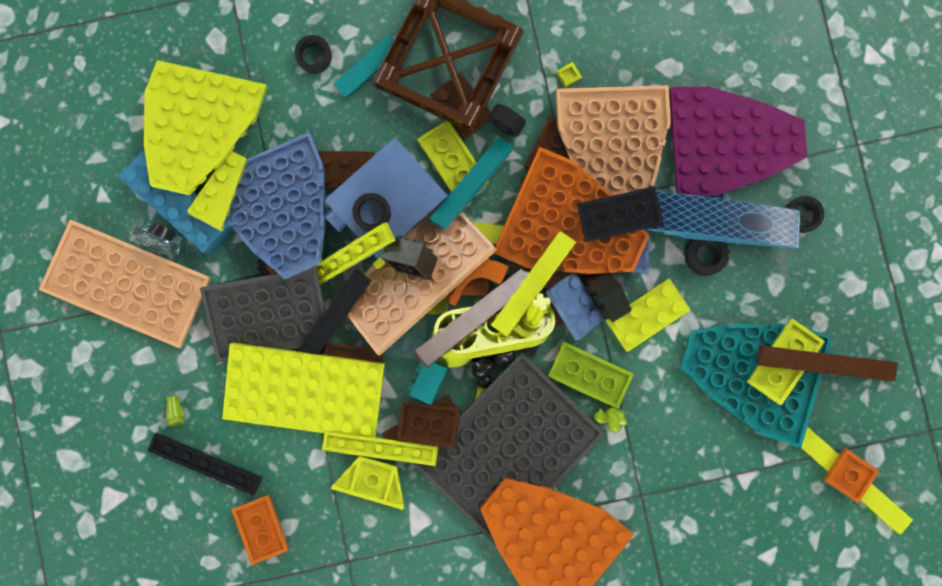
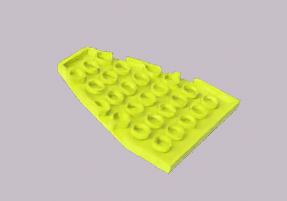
M157 60L144 92V150L150 185L154 188L191 195L197 186L207 179L206 176L213 169L217 170L235 148L234 144L240 137H244L249 125H253L256 122L267 91L266 84Z

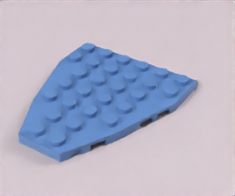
M310 132L247 159L241 181L236 189L235 198L230 206L229 215L226 217L228 224L236 231L251 251L284 279L321 264L326 225V217L324 216L326 213L324 165ZM212 174L206 176V177H207L206 182L209 180V178L212 176Z

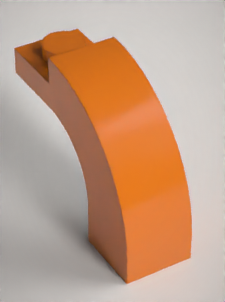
M485 260L448 294V304L456 308L465 288L473 281L487 280L498 286L501 285L509 267L497 261Z

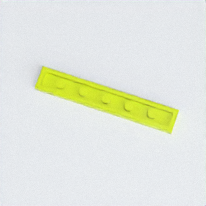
M388 222L382 223L322 260L321 264L317 265L320 285L396 241Z
M561 231L557 234L491 324L493 328L506 337L509 336L528 310L535 296L541 292L574 247L576 241Z
M325 432L322 444L323 451L436 466L439 446L336 432Z

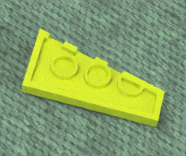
M232 151L209 178L187 210L188 214L223 232L224 223L229 215L230 206L235 198L236 189L241 181L247 159Z

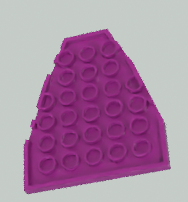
M709 86L671 87L669 89L676 194L714 198L740 187L768 179L808 157L805 121L767 103Z

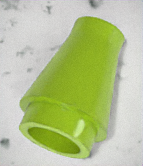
M178 396L166 398V422H168V426L183 424L186 417Z

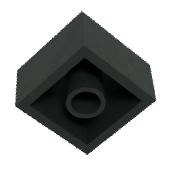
M397 235V237H394L396 241L384 247L381 259L396 272L428 280L431 279L438 258L432 253L431 249L425 246L426 243L416 239L414 242L409 241L407 238Z

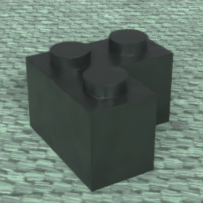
M611 273L587 274L583 276L586 283L584 287L589 295H594L593 298L601 306L599 311L604 318L608 317L613 323L632 311L622 285Z

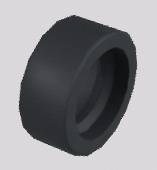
M308 35L298 41L295 47V58L304 71L318 74L324 72L331 64L332 52L324 38L318 35ZM313 44L321 46L324 50L323 60L314 65L306 63L303 59L304 50Z
M496 104L488 116L489 121L494 126L512 136L518 137L526 124L522 116L501 104Z
M366 193L360 196L355 201L352 209L356 224L366 231H371L382 223H389L391 217L390 206L387 200L376 193ZM368 201H376L383 208V217L376 224L365 223L360 216L361 206Z
M801 196L786 205L785 208L794 210L799 204H807L814 212L813 222L807 226L800 225L799 233H807L817 229L823 222L824 208L814 197Z

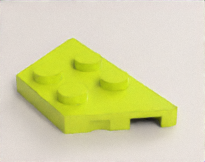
M359 456L331 487V489L401 510L404 509L400 478L396 465Z

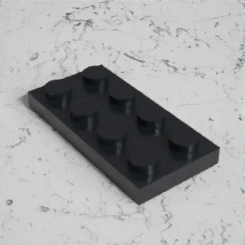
M655 186L577 203L585 243L664 225Z

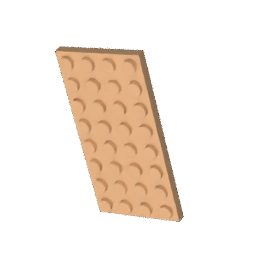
M438 206L405 236L409 241L414 242L415 239L426 243L425 246L431 249L432 253L438 258L430 280L396 272L387 263L381 269H377L373 265L364 273L372 282L347 316L379 356L497 250L463 212L444 231L429 220L439 208Z
M70 220L39 290L172 346L182 348L202 302L200 288L209 286L212 278Z

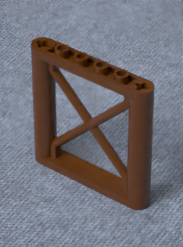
M415 0L373 79L372 85L391 96L463 129L474 131L524 31L518 25L505 20L501 15L491 14L483 7H475L467 0ZM438 7H441L495 31L497 35L493 39L450 53L436 15V10ZM429 16L443 56L401 69ZM495 46L467 101L453 60ZM446 63L461 105L458 111L399 85L400 79Z

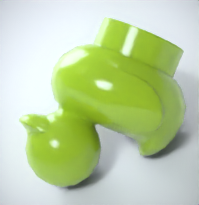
M600 408L594 415V421L597 424H604L607 421L609 425L608 431L612 433L619 432L623 426L628 425L624 410L618 411L616 408H609L605 413Z

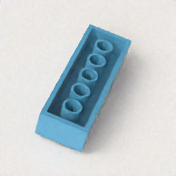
M144 149L119 176L123 182L205 254L211 255L234 230L226 220L222 232L189 215L187 210L198 196V193L195 191L191 195H185L152 187L149 183Z

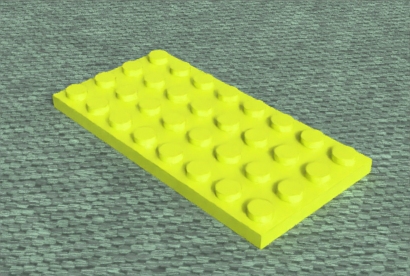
M230 343L222 419L319 433L336 432L376 438L385 363Z

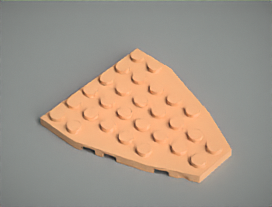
M669 85L556 89L557 128L569 159L575 161L612 195L653 187L662 158L661 153L666 143V134L671 124Z

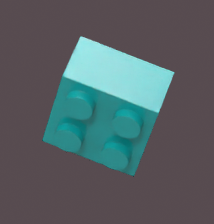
M420 361L416 370L419 373L417 379H412L408 390L411 391L409 396L432 405L448 368L436 362L429 368H426Z

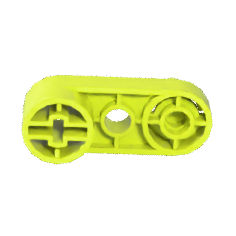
M537 294L508 337L500 332H491L487 327L499 315L500 312H498L437 360V362L446 367H460L467 364L472 358L535 347L544 343L550 336L556 323L555 313L550 306L549 297L544 298L543 294ZM471 307L454 309L443 313L436 321L431 338Z

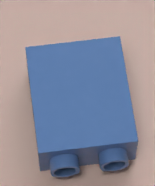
M394 137L325 199L331 209L324 216L338 232L348 226L357 236L356 239L369 231L363 230L356 224L352 212L354 203L360 196L366 193H376L385 198L390 206L391 217L388 225L394 237H397V235L405 237L434 211L448 195ZM368 201L360 209L362 220L368 224L378 223L384 214L382 206L376 201ZM384 248L374 253L377 259L381 257Z

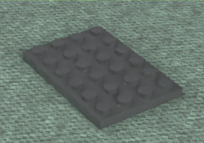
M317 266L287 279L275 273L200 288L217 363L228 361L230 343L284 350L299 348L326 311Z

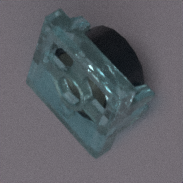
M146 222L140 229L137 227L134 229L133 235L141 249L175 263L178 261L177 253L183 243L180 236L170 229L155 223L149 224Z

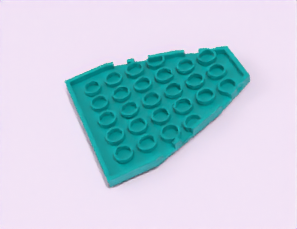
M734 324L690 331L680 368L710 398L760 435L801 448L822 373L805 371L782 405H778L747 382L758 366L756 361L759 345L771 346L785 325ZM810 330L825 341L818 352L828 354L833 337Z

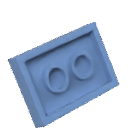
M568 273L546 291V294L575 341L583 338L604 320L576 273Z

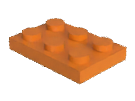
M270 494L231 509L251 565L290 549Z

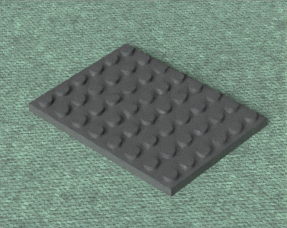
M521 352L460 415L455 448L439 446L436 466L416 463L413 465L495 544L480 507L501 481L506 477L515 481H524L529 484L542 485L553 489L605 433Z

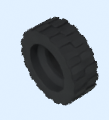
M691 239L685 247V263H687V267L693 273L709 276L723 270L722 268L729 261L730 252L727 247L728 245L725 242ZM709 245L715 250L716 257L712 263L704 264L698 259L697 252L701 246Z

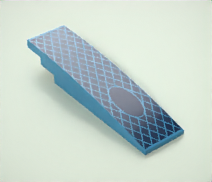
M657 192L664 225L645 229L646 231L663 232L666 235L681 236V238L798 249L800 211L719 198Z

